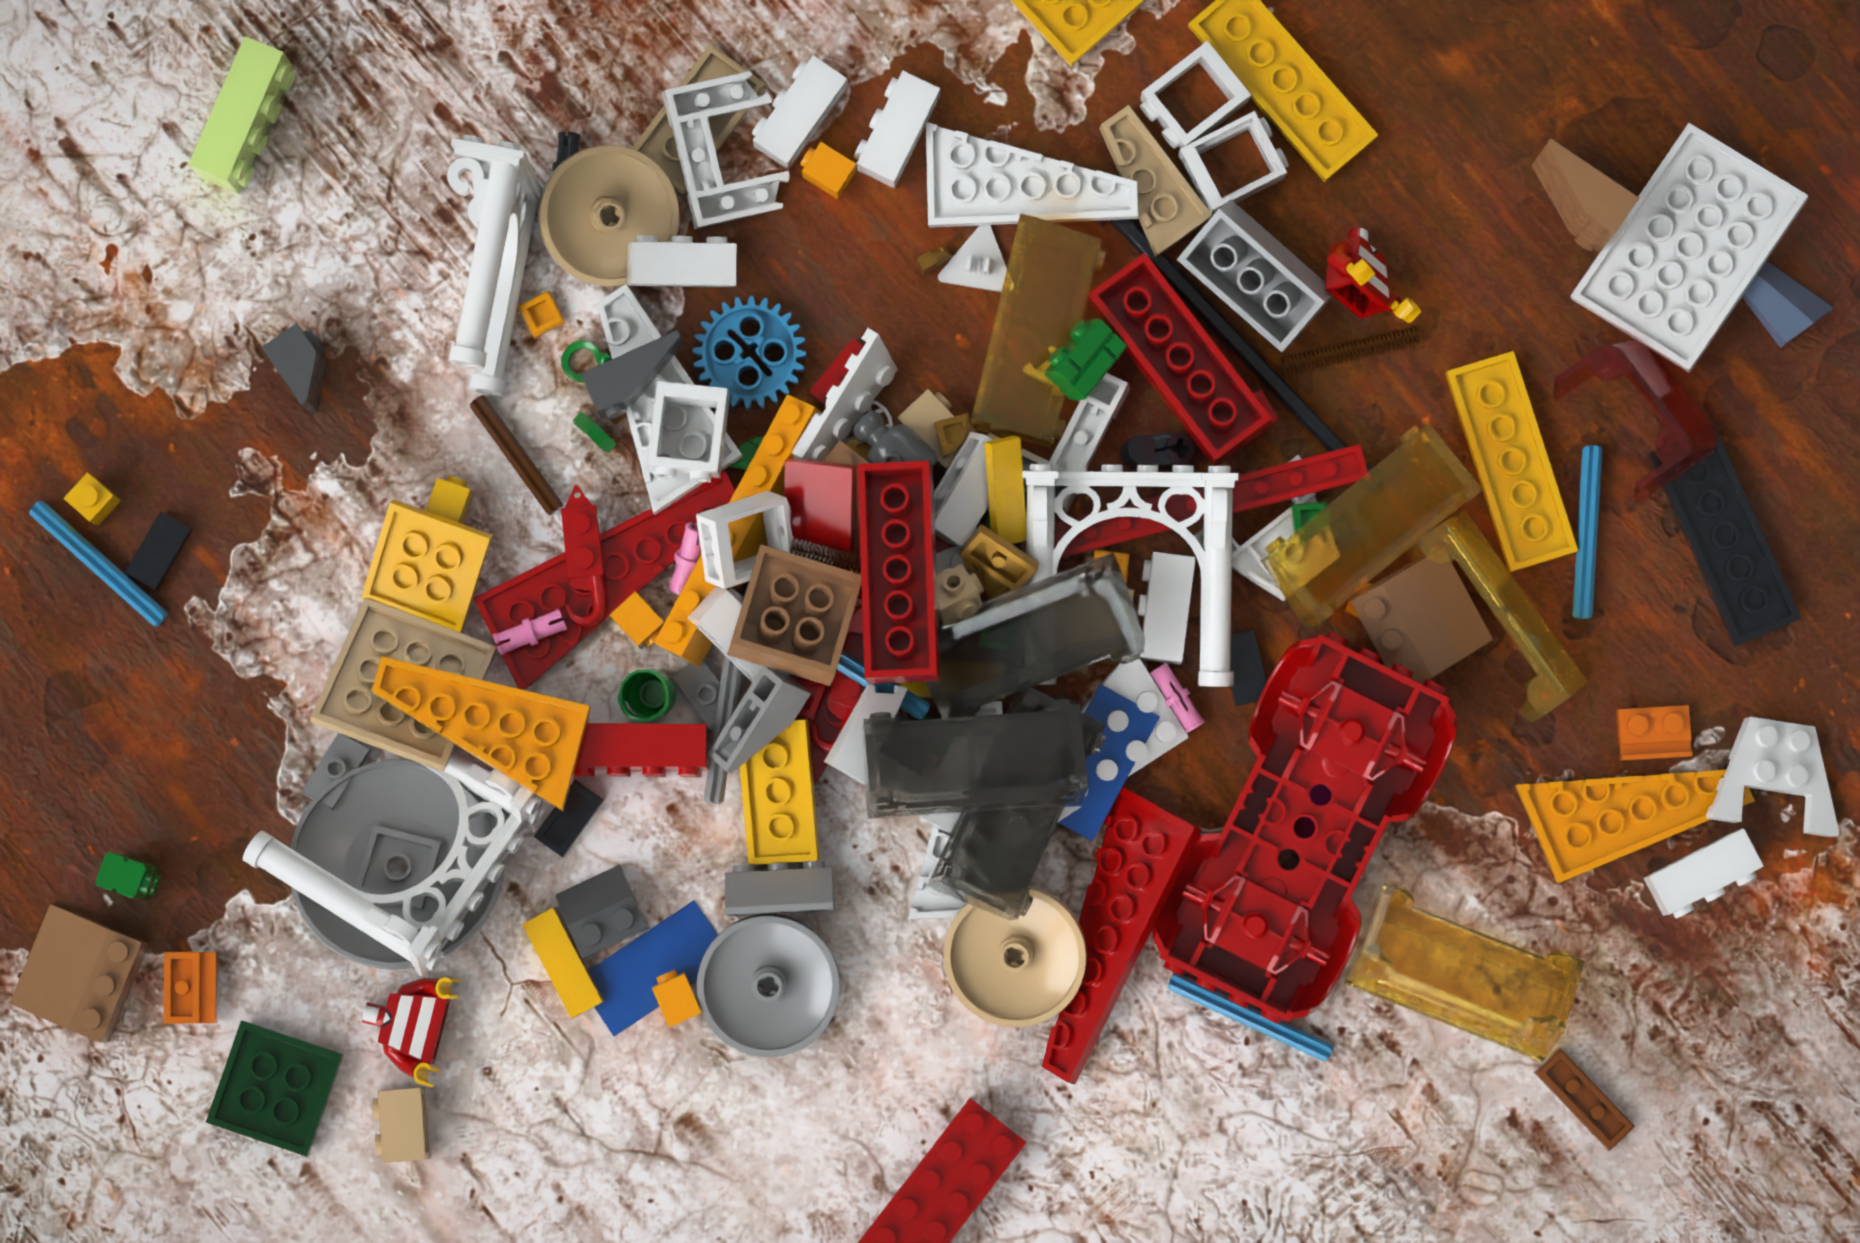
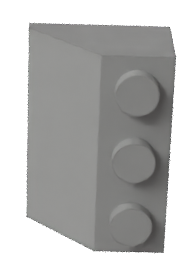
M825 861L803 862L804 869H789V863L768 864V871H754V865L732 866L733 872L725 873V915L746 916L835 911L833 868L825 867Z

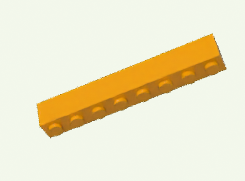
M787 394L729 503L765 491H770L784 497L785 460L789 457L795 458L792 454L793 449L815 413L822 414V412L815 406ZM763 511L728 523L733 563L756 556L760 544L766 545L767 539ZM702 554L654 641L656 645L670 654L700 668L713 643L687 617L715 587H718L705 581ZM745 582L730 588L740 593Z

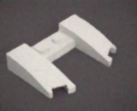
M750 71L671 88L662 92L669 126L673 130L688 192L686 197L694 230L783 208V203L775 202L779 182L787 183L789 181V171L724 185L708 118L772 103L771 96L767 92L759 97L746 80L752 76Z
M1051 346L1046 348L1050 355L1056 350V348ZM1048 359L1035 369L1029 362L1022 367V373L1064 394L1058 386L1044 375V372L1051 364ZM1106 373L1086 399L1077 400L1079 404L1050 461L1021 448L1023 471H1030V464H1052V471H1066V464H1087L1088 468L1112 419L1115 420L1130 391L1129 384ZM991 433L988 434V437L992 440L1000 439ZM1023 478L1024 491L1027 492L1026 478ZM1055 486V497L1067 486ZM1071 493L1064 498L1062 503L1063 511L1068 513L1077 493Z
M868 684L824 762L939 829L951 833L975 786L988 755L987 751L984 749L981 751L977 750L969 737L974 732L970 725L963 723L931 781H928L878 751L892 725L907 692V688L901 685H894V693H875V685Z

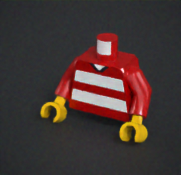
M1353 228L1348 231L1347 240L1335 243L1330 247L1329 255L1327 256L1328 265L1325 290L1360 319L1389 311L1398 318L1404 319L1407 323H1411L1422 312L1418 305L1407 297L1402 302L1400 297L1389 291L1386 259L1382 253L1368 242L1367 230Z
M424 977L403 984L397 993H390L386 1006L367 1002L363 1012L362 1023L381 1027L378 1042L383 1044L384 1054L400 1071L413 1077L417 1083L427 1087L434 1086V1084L428 1082V1074L431 1071L440 1072L438 1067L430 1064H435L451 999L456 1000L459 998V995H453L450 990L452 983H460L458 978L443 977L438 979Z

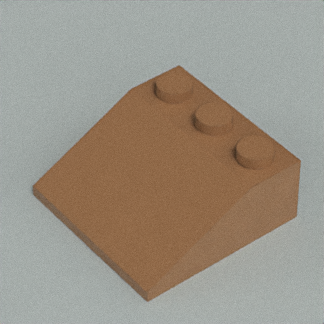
M1551 138L1531 165L1568 231L1576 237L1574 241L1588 251L1594 249L1600 252L1614 236L1639 200V197Z
M760 544L727 655L830 686L837 670L861 587V574Z
M1443 546L1349 596L1350 602L1385 666L1392 668L1394 663L1413 671L1411 679L1421 684L1426 679L1433 678L1493 640Z
M50 904L10 1004L98 1042H110L150 943Z

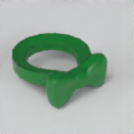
M582 340L570 344L563 352L561 358V367L565 375L579 383H584L582 376L575 374L570 368L571 356L576 351L581 349L590 350L594 354L598 365L612 360L610 354H602L594 344Z

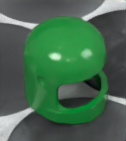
M656 669L636 670L629 674L622 682L618 694V703L622 712L629 719L637 722H651L667 715L674 707L677 698L676 686L673 680L662 671ZM625 701L629 704L631 710H632L636 715H634L630 710H628Z

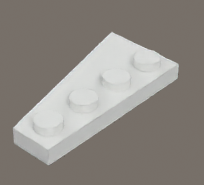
M867 328L861 338L866 342L858 356L852 354L844 366L849 369L840 386L833 385L826 395V409L822 414L815 413L792 451L795 458L823 461L838 441L845 439L849 435L855 422L863 413L870 409L876 396L893 380L894 374L898 369L878 333Z

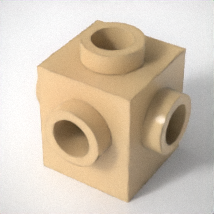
M962 564L954 568L945 569L937 575L938 616L945 627L960 619H967L973 616L977 610L983 607L979 595L984 592L983 587L976 574L972 573L969 575Z

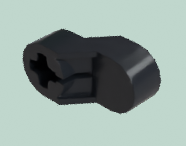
M1175 432L1136 435L1125 441L1120 449L1123 463L1137 470V465H1158V468H1173V465L1188 463L1195 455V445L1192 439L1186 434Z

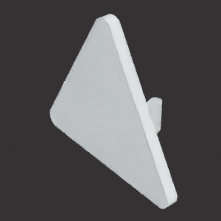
M980 225L938 274V280L942 283L1008 294L1014 290L991 225Z

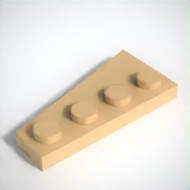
M1129 105L1100 125L1099 129L1120 177L1134 180L1138 183L1139 221L1155 258L1206 223L1213 216Z

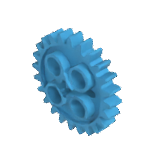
M753 296L749 297L747 305H742L740 299L735 297V307L732 309L725 302H722L724 313L719 315L711 310L710 315L713 323L710 324L704 321L700 323L706 334H695V340L703 345L692 350L694 355L702 357L701 360L694 363L695 369L706 370L698 377L700 382L711 380L710 387L728 388L731 406L734 409L740 400L744 401L747 411H750L752 401H757L761 410L765 407L766 398H770L775 405L778 404L776 393L780 391L784 395H790L786 384L798 385L799 381L793 373L804 372L805 370L804 366L797 362V360L807 358L805 351L797 350V347L806 343L805 338L794 337L801 330L800 325H788L792 319V314L787 313L781 317L779 315L781 312V305L779 303L772 310L768 309L767 298H764L760 306H757ZM747 321H756L761 326L760 331L755 336H745L741 332L743 324ZM729 330L734 331L748 349L751 350L756 347L757 358L772 371L771 376H766L752 358L747 357L745 360L743 359V350L738 343L728 336ZM727 344L732 346L735 352L731 359L723 361L715 356L716 350L721 345ZM771 346H779L785 353L780 361L770 362L765 358L767 349ZM754 370L759 375L758 381L752 386L741 384L739 378L742 372Z

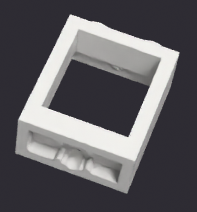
M1206 41L1142 91L1140 97L1142 104L1140 108L1151 122L1154 120L1158 121L1164 129L1161 132L1164 139L1175 149L1177 146L1182 148L1209 134L1246 105L1251 94L1210 43ZM1199 62L1229 101L1189 133H1186L1156 95Z
M1255 111L1179 150L1178 157L1200 199L1212 215L1229 200L1237 204L1285 179L1287 174L1285 168L1289 167L1288 161L1280 148L1275 150L1269 139L1272 136L1271 129L1265 118L1259 119ZM1249 130L1271 173L1221 198L1199 155Z
M657 381L647 466L650 471H655V476L674 479L676 474L690 475V480L697 482H711V477L720 478L730 402L728 388ZM666 403L716 408L710 462L659 457Z
M765 491L696 514L706 582L727 589L750 580L757 555L733 563L728 528L729 522L763 511L767 546L789 553L793 536L790 524L791 508L786 497Z

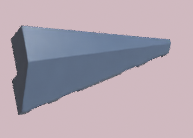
M1767 261L1742 295L1744 301L1780 348L1833 310L1831 305Z

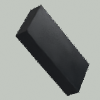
M160 512L125 573L157 591L193 530Z
M1254 630L1231 635L1230 671L1234 672V686H1230L1235 707L1257 702L1266 684Z
M575 779L570 785L564 811L555 807L534 837L563 858L605 800Z

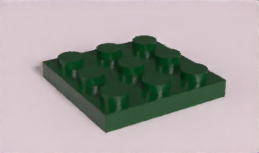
M241 1020L205 1123L308 1157L344 1054Z

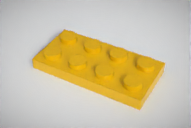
M798 718L740 766L748 865L818 861L820 859L808 718Z

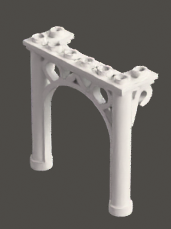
M463 135L462 139L452 138L451 146L454 149V155L457 160L450 165L447 179L451 188L457 194L467 196L470 193V188L466 183L460 181V175L465 171H470L473 174L471 182L474 187V198L468 205V216L472 224L478 228L456 343L455 346H451L448 361L456 365L476 368L475 374L471 375L470 390L487 395L503 396L506 384L503 376L536 208L539 206L543 189L525 151L520 150L519 145L500 141L498 146L484 144L485 140L483 138Z
M1030 464V471H1022V478H1026L1027 485L1026 554L1037 560L1039 564L1038 570L1026 582L1025 669H1021V684H1056V574L1060 557L1066 546L1077 534L1095 523L1110 518L1130 516L1151 519L1170 527L1180 534L1194 551L1201 574L1200 671H1198V686H1234V672L1230 671L1232 504L1234 482L1238 480V473H1231V466H1208V473H1194V466L1173 465L1172 472H1158V465H1137V472H1123V465H1101V472H1087V464H1066V471H1052V464ZM1055 486H1067L1055 497ZM1089 486H1123V490L1117 500L1107 503L1108 510L1099 512L1101 507L1100 498ZM1136 486L1170 487L1159 498L1158 508L1160 513L1151 510L1153 504L1146 503L1140 499ZM1193 487H1204V499ZM1071 493H1085L1093 500V511L1081 521L1068 516L1063 511V500ZM1174 494H1188L1196 501L1195 513L1181 522H1177L1169 516L1165 509L1167 499ZM1130 498L1132 503L1139 508L1120 507L1124 506ZM1055 513H1057L1060 519L1071 525L1072 528L1061 538L1054 549ZM1202 514H1204L1203 549L1196 538L1187 530V527L1197 522Z
M454 748L444 772L423 765L442 777L452 789L459 807V825L454 844L445 860L428 878L416 886L393 894L365 893L343 882L263 830L258 832L247 846L243 855V861L254 868L261 867L409 960L415 967L417 974L423 977L428 969L433 971L438 966L444 955V952L441 950L448 940L453 942L459 936L464 927L462 920L469 910L474 912L479 907L484 898L482 891L489 881L494 883L500 877L505 867L502 864L509 853L515 854L525 838L522 835L529 824L535 825L545 809L542 806L543 799L496 769L490 770ZM462 786L488 802H480L468 808ZM503 812L510 815L506 822ZM482 813L493 814L497 818V824L488 836L478 838L470 833L469 820ZM466 840L472 847L486 849L473 869L467 863L469 848L465 846ZM456 863H458L459 869H453ZM463 882L448 905L443 893L438 888H435L437 885L445 888L450 883ZM425 896L435 898L439 903V907L430 920L418 922L411 917L412 902ZM403 904L404 920L396 915L388 914L379 907H392Z

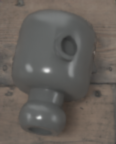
M869 411L853 428L854 436L859 441L867 442L872 447L866 458V461L869 463L929 460L932 468L937 463V455L934 449L912 428L904 424H896L889 429L884 424L883 417L875 411Z

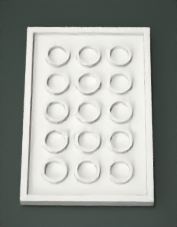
M1688 123L1638 196L1639 200L1622 225L1603 247L1571 294V299L1690 373L1807 202L1808 195Z

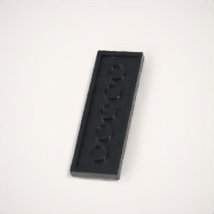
M1713 425L1648 454L1649 459L1733 646L1736 647L1801 619L1715 426Z

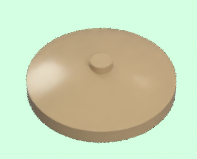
M600 145L583 149L571 155L550 175L540 198L538 211L539 228L549 254L567 273L594 285L621 286L627 284L628 243L636 242V236L654 235L658 236V242H671V236H677L679 205L669 178L652 159L627 147Z
M1010 884L985 890L970 899L960 909L948 930L944 944L943 959L948 982L954 994L968 1010L981 1019L996 1025L1027 1027L1054 1017L1071 1002L1082 983L1087 963V950L1081 926L1063 902L1042 889L1027 885Z

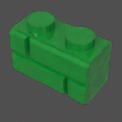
M1098 318L1079 321L1069 332L1072 338L1065 347L1060 346L1050 355L1048 361L1051 364L1044 372V375L1073 401L1086 399L1127 348V345Z
M108 852L104 856L95 881L96 886L117 892L129 898L146 900L150 895H156L162 877L158 875V867L138 861L123 854Z

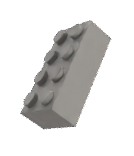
M1229 200L1214 213L1176 259L1281 352L1294 343L1333 297L1325 290V282L1232 200Z

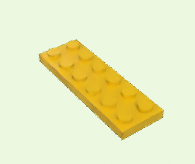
M1215 0L1188 23L1189 29L1203 44L1206 41L1210 43L1249 91L1253 102L1324 182L1377 139L1378 134L1260 0Z
M1514 351L1446 371L1445 375L1509 573L1578 552Z

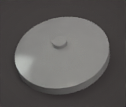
M780 914L752 915L726 927L708 946L702 958L697 976L699 1006L712 1031L732 1048L758 1057L784 1056L797 1052L811 1044L824 1032L833 1018L840 993L838 966L831 949L824 939L805 923Z

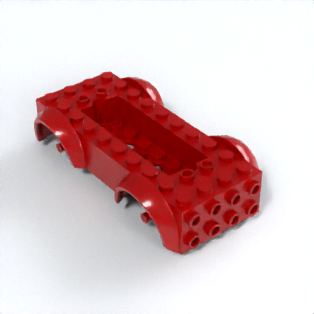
M1331 631L1328 632L1326 637L1319 634L1317 638L1304 639L1293 643L1276 664L1257 701L1248 729V743L1258 759L1221 834L1211 833L1198 836L1152 929L1154 942L1161 953L1159 958L1165 960L1163 965L1165 968L1183 976L1185 971L1197 976L1196 983L1213 992L1218 987L1230 993L1228 997L1230 1001L1244 1008H1247L1250 1003L1262 1009L1260 1014L1262 1017L1276 1024H1280L1282 1020L1289 1023L1291 1019L1306 1017L1312 1014L1323 1004L1336 985L1354 950L1362 925L1361 913L1351 899V896L1388 822L1409 820L1419 811L1431 794L1449 759L1458 732L1457 717L1448 703L1450 698L1444 695L1447 688L1429 679H1426L1423 685L1411 679L1413 671L1396 663L1393 664L1392 668H1388L1378 663L1381 658L1380 655L1364 647H1361L1358 653L1346 647L1348 639ZM1318 784L1327 786L1331 791L1330 801L1323 806L1314 804L1310 799L1311 789ZM1301 817H1308L1315 824V832L1308 838L1299 837L1294 831V823ZM1285 849H1292L1299 855V864L1292 870H1285L1278 863V856Z

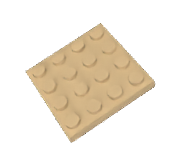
M364 598L311 714L310 723L444 772L456 744L373 693L372 688L381 656L485 680L495 657L497 646Z

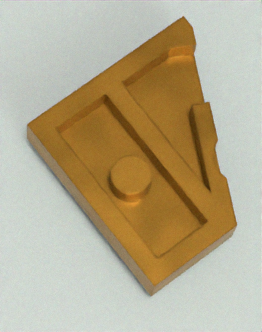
M982 524L960 548L961 559L966 567L978 577L991 601L990 607L995 613H998L1038 570L1039 562Z

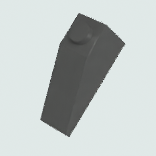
M678 330L581 373L601 419L607 416L609 419L617 418L628 411L627 407L637 401L683 345Z

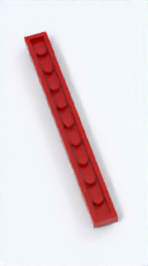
M1361 444L1238 475V480H1235L1233 488L1232 514L1369 479ZM1193 487L1204 499V487ZM1174 494L1167 499L1165 504L1166 512L1177 522L1191 517L1197 507L1194 498L1188 494ZM1161 495L1143 500L1146 503L1153 504L1151 507L1152 511L1160 513L1158 502ZM1133 503L1125 504L1124 506L1120 507V508H1128V507H1131V508H1139V507L1135 506ZM1089 514L1075 517L1074 519L1081 521ZM1204 514L1193 524L1204 522ZM1130 516L1110 518L1095 523L1077 534L1066 546L1060 558L1172 529L1147 518ZM1064 521L1055 523L1054 549L1061 538L1072 528L1071 525ZM1026 541L1020 542L1021 548L1026 553Z

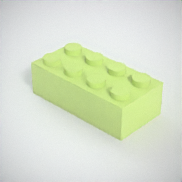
M244 36L188 164L201 179L237 194L240 193L242 186L247 187L254 173V168L251 166L256 154L261 155L267 144L268 136L265 134L269 124H274L280 115L282 105L279 102L283 92H288L295 80L294 67L283 51Z

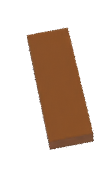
M1558 1048L1533 1072L1608 1151L1616 1146L1635 1127L1561 1048Z

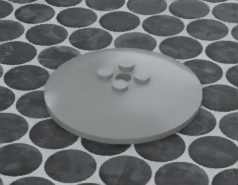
M385 760L370 763L345 773L341 778L335 779L320 791L300 818L290 848L357 890L381 895L401 892L416 886L428 878L447 857L457 835L459 825L458 802L447 782L418 762L412 760ZM352 777L334 810L320 802L336 786ZM462 786L468 808L477 803L484 802L480 796ZM482 813L469 820V831L478 838L488 836L492 829L496 827V821L490 813ZM466 840L465 846L469 848L467 863L473 869L486 849L472 847ZM394 860H403L407 863L408 869L404 875L395 877L387 871L389 864ZM456 863L453 869H459L458 863ZM504 869L496 882L492 883L489 881L482 891L484 898L479 907L474 912L469 910L462 920L464 927L459 936L453 942L448 940L441 950L444 952L443 958L464 946L485 924L500 894ZM453 882L445 888L437 885L435 888H438L443 893L448 905L463 882ZM291 887L296 906L309 929L321 942L340 956L355 963L379 969L398 970L415 968L409 960ZM430 896L414 900L412 902L411 917L418 922L430 920L439 907L438 901ZM403 904L392 907H379L388 914L396 915L404 920Z

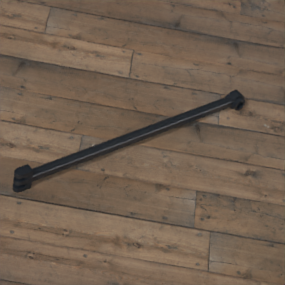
M1131 219L1096 221L1101 227L1109 221L1141 255L1146 253L1170 286L1328 452L1348 447L1164 253L1155 258L1145 233ZM1366 465L1368 473L1372 474L1375 478L1374 485L1379 489L1382 483L1380 471L1376 467ZM1363 481L1353 483L1359 493L1364 495L1375 493L1373 484L1366 485Z

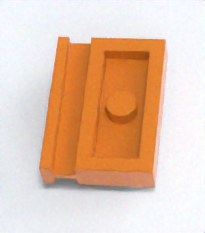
M1689 705L1616 710L1620 761L1693 756L1691 751L1692 739Z
M164 952L163 1024L217 1023L218 952Z

